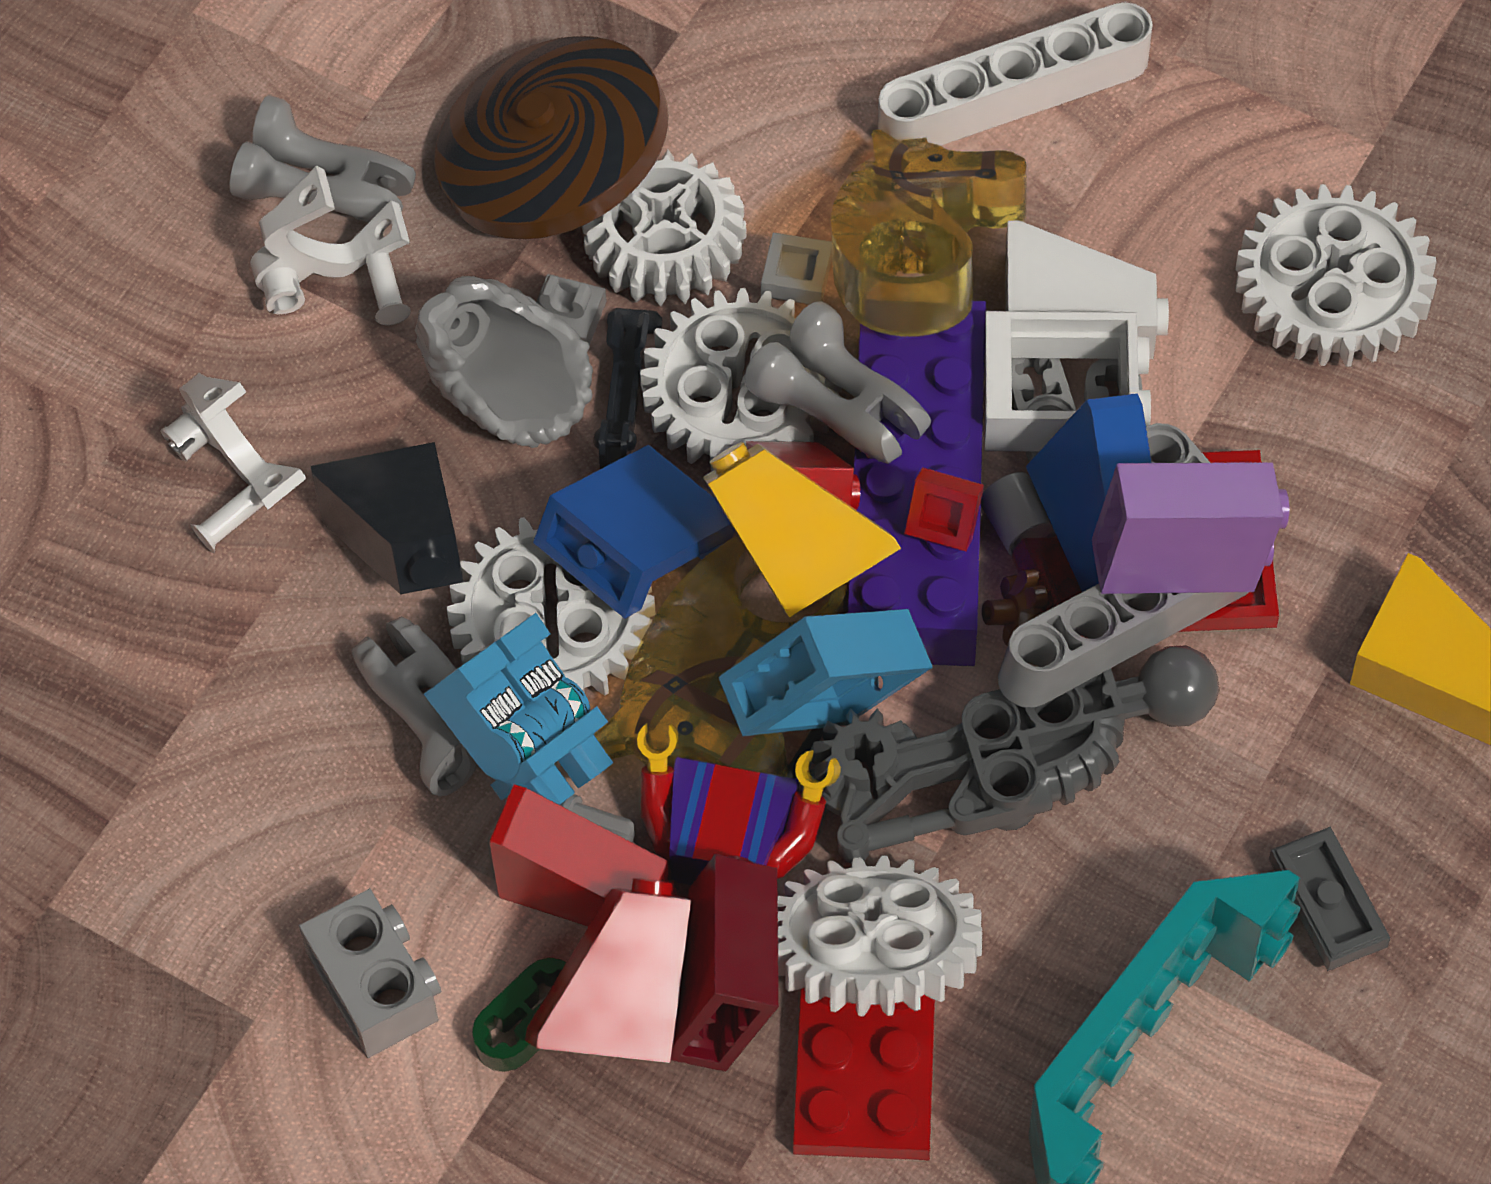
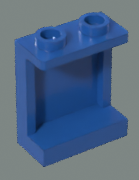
M646 445L550 495L533 543L626 619L642 609L650 586L656 579L696 557L702 559L710 567L723 562L735 530L712 495L650 445Z

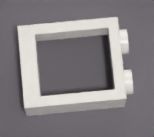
M986 311L985 451H1040L1076 412L1012 410L1011 358L1118 359L1119 396L1138 393L1143 404L1146 426L1150 425L1151 392L1150 390H1139L1138 374L1149 373V337H1137V312Z

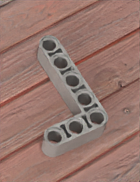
M1163 423L1146 426L1152 463H1210L1191 439L1179 428ZM1097 584L1020 625L1013 631L998 674V686L1008 700L1019 706L1037 707L1046 704L1240 599L1249 592L1101 594L1100 586ZM1027 663H1032V664L1037 665V666H1039V667H1035V666H1032V665L1027 664Z

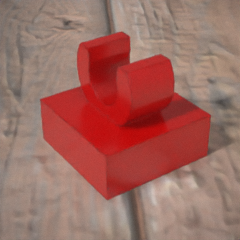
M922 467L915 480L905 534L966 552L973 540L984 485Z

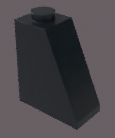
M435 442L311 466L322 523L400 595L464 582L454 526Z

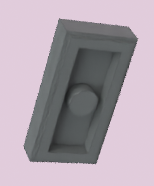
M1331 826L1271 850L1269 861L1275 872L1290 870L1300 877L1294 903L1301 907L1298 916L1327 971L1388 947L1390 936Z

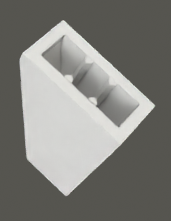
M1007 221L1005 311L1137 312V337H1149V359H1154L1156 335L1168 334L1169 320L1168 298H1157V279L1155 273L1022 221Z

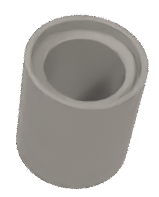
M1017 472L1006 475L992 483L982 493L981 507L1009 555L1013 557L1029 555L1042 549L1055 538L1056 533L1034 484L1027 473Z

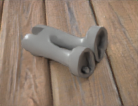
M268 95L262 101L256 115L253 128V143H243L233 162L230 176V192L233 196L249 200L270 197L285 198L309 173L293 166L308 169L318 166L325 169V173L335 175L326 176L335 207L334 211L354 216L358 220L369 223L390 200L399 203L402 212L403 205L397 196H405L411 193L416 173L414 168L381 152L328 142L307 135L297 128L291 105L282 98ZM317 190L310 195L308 203L315 199Z
M822 301L811 303L796 317L790 332L792 352L779 342H770L755 353L746 369V387L755 396L766 402L793 405L828 425L843 439L866 454L869 459H876L882 463L889 464L901 456L902 449L893 434L879 421L886 418L906 435L917 440L931 424L928 413L907 391L859 362L844 347L842 318L834 308ZM804 367L819 373L855 398L847 400L833 393L815 376L807 372Z
M401 616L386 623V629L394 646L405 660L395 666L381 648L369 637H365L352 649V656L369 686L417 735L422 745L419 772L424 785L436 796L449 795L457 791L469 780L475 771L476 762L420 689L434 687L457 669L439 647L421 630L419 625H414L410 620Z

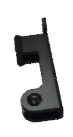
M616 308L608 313L606 342L613 352V369L606 419H602L601 426L593 437L594 445L599 450L600 469L631 454V451L637 445L634 428L641 381L640 370H642L647 334H654L656 328L661 329L663 318L656 311Z

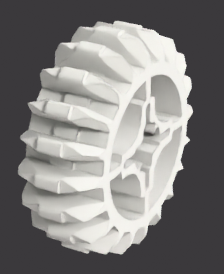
M667 149L662 160L655 162L644 180L628 197L601 217L582 226L583 234H586V237H584L585 252L589 259L593 260L594 270L597 272L598 277H609L610 285L615 293L630 287L631 296L636 303L647 293L654 294V298L660 307L666 300L667 295L677 294L680 300L686 304L690 297L691 289L695 288L708 296L712 288V279L726 282L730 274V264H739V259L742 255V244L746 238V221H743L744 204L740 196L735 195L734 185L731 183L730 177L719 178L718 170L715 168L714 163L698 169V163L693 153L682 162L674 161L673 155ZM699 213L703 214L712 225L706 235L697 230V223L694 221V218ZM624 220L632 225V232L634 233V237L628 243L617 232Z

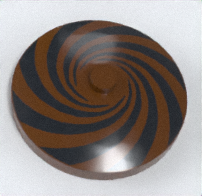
M572 36L531 45L491 66L475 79L453 104L444 119L436 142L435 170L437 179L457 214L465 222L484 233L508 239H538L574 230L601 217L621 203L638 187L652 169L662 150L668 129L666 98L647 62L637 52L616 41L592 36Z

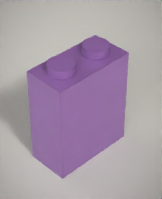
M1273 462L1117 463L1092 537L1101 594L1254 592L1264 566L1272 564L1274 541L1279 529L1286 528L1289 520L1288 494L1285 489H1278Z

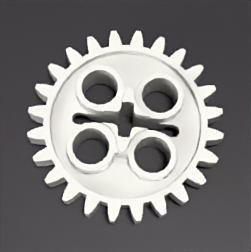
M1322 184L1318 191V197L1314 200H1310L1304 191L1297 189L1295 191L1293 207L1276 198L1273 201L1271 216L1258 212L1255 218L1254 230H1245L1241 250H1238L1235 268L1238 274L1235 290L1237 293L1244 294L1242 312L1257 313L1254 327L1257 333L1271 328L1275 329L1273 347L1278 348L1289 340L1295 342V358L1298 360L1309 349L1318 351V360L1321 366L1327 364L1331 353H1340L1345 366L1350 367L1354 352L1361 350L1369 361L1375 362L1380 343L1395 353L1399 349L1401 336L1414 338L1417 333L1419 320L1427 319L1437 279L1433 277L1436 257L1426 255L1430 241L1428 236L1413 237L1417 220L1413 217L1397 222L1395 218L1398 204L1395 202L1387 205L1382 210L1374 207L1376 192L1373 191L1369 192L1361 202L1353 200V191L1350 185L1344 187L1340 198H1332L1327 186ZM1333 237H1341L1347 239L1348 241H1340L1334 239ZM1291 266H1292V267L1299 268L1300 270H1298V271H1292V270L1286 269V268H1284V267H1291ZM1371 279H1380L1387 283H1377ZM1330 308L1337 310L1339 313H1329L1322 309Z
M740 288L736 302L727 303L724 295L718 290L714 292L713 307L706 308L700 301L694 298L691 300L690 318L673 311L670 313L671 331L656 328L654 331L655 348H645L644 350L646 369L640 370L641 390L644 391V411L652 413L653 431L655 433L667 431V448L673 450L687 443V462L692 464L704 453L710 455L711 461L726 449L740 442H743L745 446L746 441L814 442L813 431L828 433V425L793 405L766 402L758 398L746 387L745 375L742 379L745 353L752 338H758L754 349H752L750 360L760 348L770 342H779L792 352L790 332L795 321L794 300L789 299L777 309L772 307L770 291H765L758 303L749 302L746 288ZM715 346H727L730 349L724 351H714L711 348ZM804 367L807 372L815 376L825 387L839 396L837 392L842 391L840 386L824 378L819 373ZM740 385L738 408L734 420L731 424H725L724 422L733 405L732 388H737ZM700 396L713 398V400L708 402H696L693 399ZM760 410L773 412L772 415L765 417L756 416L752 413Z
M524 517L519 519V535L511 537L505 530L498 527L495 529L497 546L494 549L480 542L474 545L476 559L479 564L469 561L460 562L464 582L450 585L451 599L455 604L447 606L449 625L454 627L450 630L454 649H462L460 652L462 665L535 613H537L546 626L547 605L544 568L550 563L556 565L558 598L557 627L559 655L554 661L565 677L577 683L583 691L584 688L592 685L599 693L606 696L609 694L607 679L609 674L627 680L630 675L629 664L626 658L636 661H643L645 658L644 643L641 640L653 639V620L649 617L656 615L655 597L649 595L652 592V587L650 586L642 609L624 619L585 585L578 586L570 583L576 578L533 543L537 530H533L530 523ZM517 580L531 582L530 585L521 589L507 587L508 584ZM584 632L593 633L598 636L588 642H576L571 639L575 635ZM546 637L541 642L547 649L548 640Z
M881 856L876 866H866L864 860L859 857L853 858L852 868L843 869L838 863L831 860L827 862L828 874L821 875L816 871L806 869L804 870V885L787 881L784 884L785 896H778V976H785V988L788 991L805 987V1001L809 1004L818 1001L824 996L829 997L830 1011L837 1012L847 1002L856 1004L858 1016H864L868 1012L870 1005L879 1004L883 1012L887 1016H891L895 1010V1003L904 1002L914 1011L920 1010V996L926 995L941 1002L945 1000V985L961 989L964 986V973H975L977 957L982 956L981 910L973 909L972 893L959 894V881L956 878L939 883V869L936 867L930 868L921 874L915 873L914 860L911 859L904 862L899 868L890 867L888 856Z

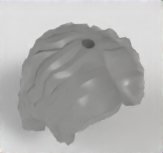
M461 276L455 278L449 284L445 293L437 294L433 298L428 299L419 310L415 327L417 335L416 344L422 353L432 383L440 389V393L444 398H447L455 407L459 408L463 415L475 421L481 429H487L491 434L496 435L501 440L506 439L512 444L516 443L520 446L536 448L539 444L547 445L551 441H556L558 438L568 435L571 426L578 423L583 417L585 405L593 397L592 390L590 389L593 368L589 363V356L587 354L590 348L589 343L581 340L580 336L570 325L553 315L552 312L544 309L530 296H525L519 289L510 288L498 280L481 279L475 276Z

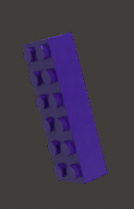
M861 297L859 362L907 391L928 413L931 424L917 440L906 435L886 418L879 421L893 434L902 449V455L889 464L879 462L876 459H869L866 454L855 447L854 474L858 476L860 482V503L857 511L887 530L896 539L901 549L849 580L848 614L908 609L932 665L975 666L978 627L981 502L973 540L966 552L906 535L905 529L915 480L922 467L981 484L986 301Z

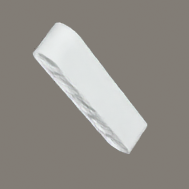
M1127 2L1117 3L896 78L888 82L882 88L879 95L878 136L880 143L891 153L900 143H903L909 147L903 156L915 155L1133 80L1142 75L1148 65L1153 25L1151 17L1144 8L1136 4Z

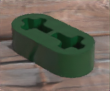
M550 957L537 960L529 965L480 1012L474 1021L472 1035L476 1055L483 1065L495 1071L507 1072L516 1070L528 1062L540 1050L525 1041L527 1027L542 1004L541 1002L534 1010L532 1009L540 999L538 985L544 983L552 987L567 962ZM522 1020L514 1030L516 1038L514 1046L510 1047L508 1044L501 1042L494 1048L492 1047L491 1030L497 1028L505 1033Z

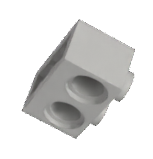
M370 888L299 925L308 957L367 1058L439 1021L434 996L442 991L434 972L424 957L416 961L412 960L403 944L410 940V936L402 918L392 904L382 909ZM366 936L374 939V942L368 948L361 951H350L344 948L350 940L356 937ZM388 989H399L406 992V995L394 1004L384 1005L375 1001L380 993Z

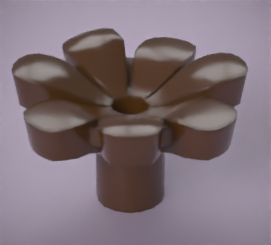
M1035 568L1019 571L1018 575L1004 577L1000 584L1003 599L986 600L982 605L981 614L986 625H1004L1002 639L1006 646H1008L1014 630L1029 620L1045 613L1040 612V609L1046 606L1048 593L1044 585H1038L1039 572Z

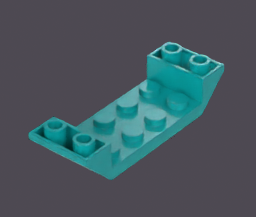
M1290 870L1192 883L1035 1083L1028 1137L1037 1184H1095L1104 1166V1162L1099 1159L1103 1132L1087 1122L1095 1108V1104L1090 1100L1103 1083L1112 1088L1120 1081L1134 1058V1053L1129 1051L1142 1033L1149 1037L1157 1033L1173 1008V1003L1168 1001L1181 983L1189 988L1194 985L1206 969L1211 956L1249 982L1263 964L1273 968L1281 960L1294 938V935L1288 930L1296 920L1301 909L1300 906L1294 903L1300 880L1299 876Z

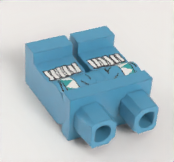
M537 613L530 616L425 692L424 696L477 765L489 777L496 780L490 786L501 801L509 796L515 784L525 787L560 805L575 792L554 763L558 761L577 788H580L612 765L613 761L593 734L608 723L607 719L597 706L590 711L589 701L584 691L577 683L565 677L541 642L550 635V632Z

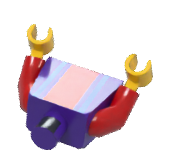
M647 723L638 732V748L648 758V765L641 768L640 815L656 855L670 861L671 879L678 883L692 885L715 854L741 856L753 863L777 868V879H780L812 851L826 800L821 796L823 788L834 784L840 776L841 767L836 758H831L827 775L822 781L815 780L809 772V763L813 759L814 750L805 752L796 762L795 772L797 779L676 757L673 769L667 765L668 756L672 754L678 743V733L674 726L669 724L668 735L670 743L668 748L663 751H655L646 743ZM799 782L803 785L802 791H799Z

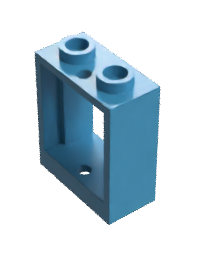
M902 609L804 617L718 678L742 736L823 728L826 726L827 721L844 726L846 725V714L850 708L860 717L933 668L909 610ZM879 676H881L883 680V686L881 689L878 687Z

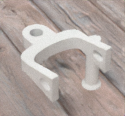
M315 166L272 211L259 221L265 246L252 256L250 263L255 283L259 289L264 291L267 310H273L274 314H287L298 310L305 302L304 293L299 283L312 273L334 278L345 277L367 263L379 308L375 316L376 321L383 325H393L404 321L410 315L411 310L407 305L402 304L389 256L390 252L410 243L399 203L390 200L350 242L330 244L305 237L293 231V229L335 209L325 169ZM317 190L315 199L308 204L310 195ZM392 224L390 233L384 237V230Z
M198 373L179 388L182 397L186 401V404L182 406L184 414L169 426L162 428L161 434L165 440H171L168 443L169 446L184 461H188L191 455L206 443H209L220 450L237 474L249 484L200 525L191 524V528L201 542L212 553H215V545L264 505L267 509L271 508L302 483L306 477L301 469L265 462L231 419L225 409L246 393L240 382L206 377Z

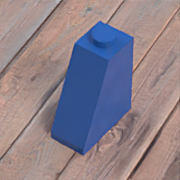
M1138 393L1086 400L1026 465V469L1082 592L1099 584L1092 537L1117 463H1152L1143 404Z

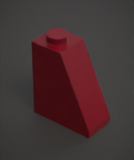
M715 854L689 888L688 899L691 900L671 1061L726 1072L779 1007L777 868L753 863L741 856Z

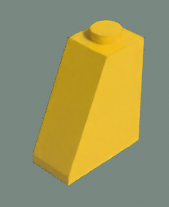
M740 442L726 449L710 461L714 471L703 477L776 599L789 617L901 549L896 539L887 530L760 444L747 449L745 444Z
M1408 553L1357 653L1350 685L1491 745V628L1421 558Z

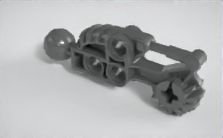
M1187 645L1166 646L1149 657L1137 677L1115 682L1110 668L1046 704L1037 707H1022L1014 704L1003 695L1000 689L980 694L966 704L962 713V723L945 732L917 738L913 731L906 724L902 723V720L883 727V714L878 708L870 715L869 721H860L859 716L850 708L846 714V727L827 721L826 726L823 727L824 741L814 742L811 746V750H814L811 761L815 766L810 770V775L815 780L822 781L825 779L831 758H836L841 767L840 776L837 781L831 786L823 788V798L826 800L825 808L841 816V826L837 832L838 853L844 861L852 863L853 858L861 857L865 860L869 856L870 851L913 841L915 836L951 828L960 835H971L995 828L1005 831L1022 828L1036 814L1052 810L1053 802L1059 800L1062 805H1067L1074 802L1075 794L1082 789L1093 791L1101 785L1102 774H1111L1120 762L1116 748L1121 746L1124 739L1125 719L1149 714L1151 718L1169 727L1190 726L1205 718L1216 704L1220 691L1217 671L1205 654ZM1047 712H1057L1063 714L1068 719L1060 723H1049L1042 720L1039 716ZM993 727L1000 729L1005 734L997 739H986L979 736L977 732L984 728ZM861 762H867L868 767L873 770V795L875 799L871 796L870 779L867 769L862 767ZM953 780H962L950 800L949 808L913 817L904 815L880 821L913 790ZM1002 784H1013L1019 786L1024 791L1016 796L1007 797L1000 795L994 789Z

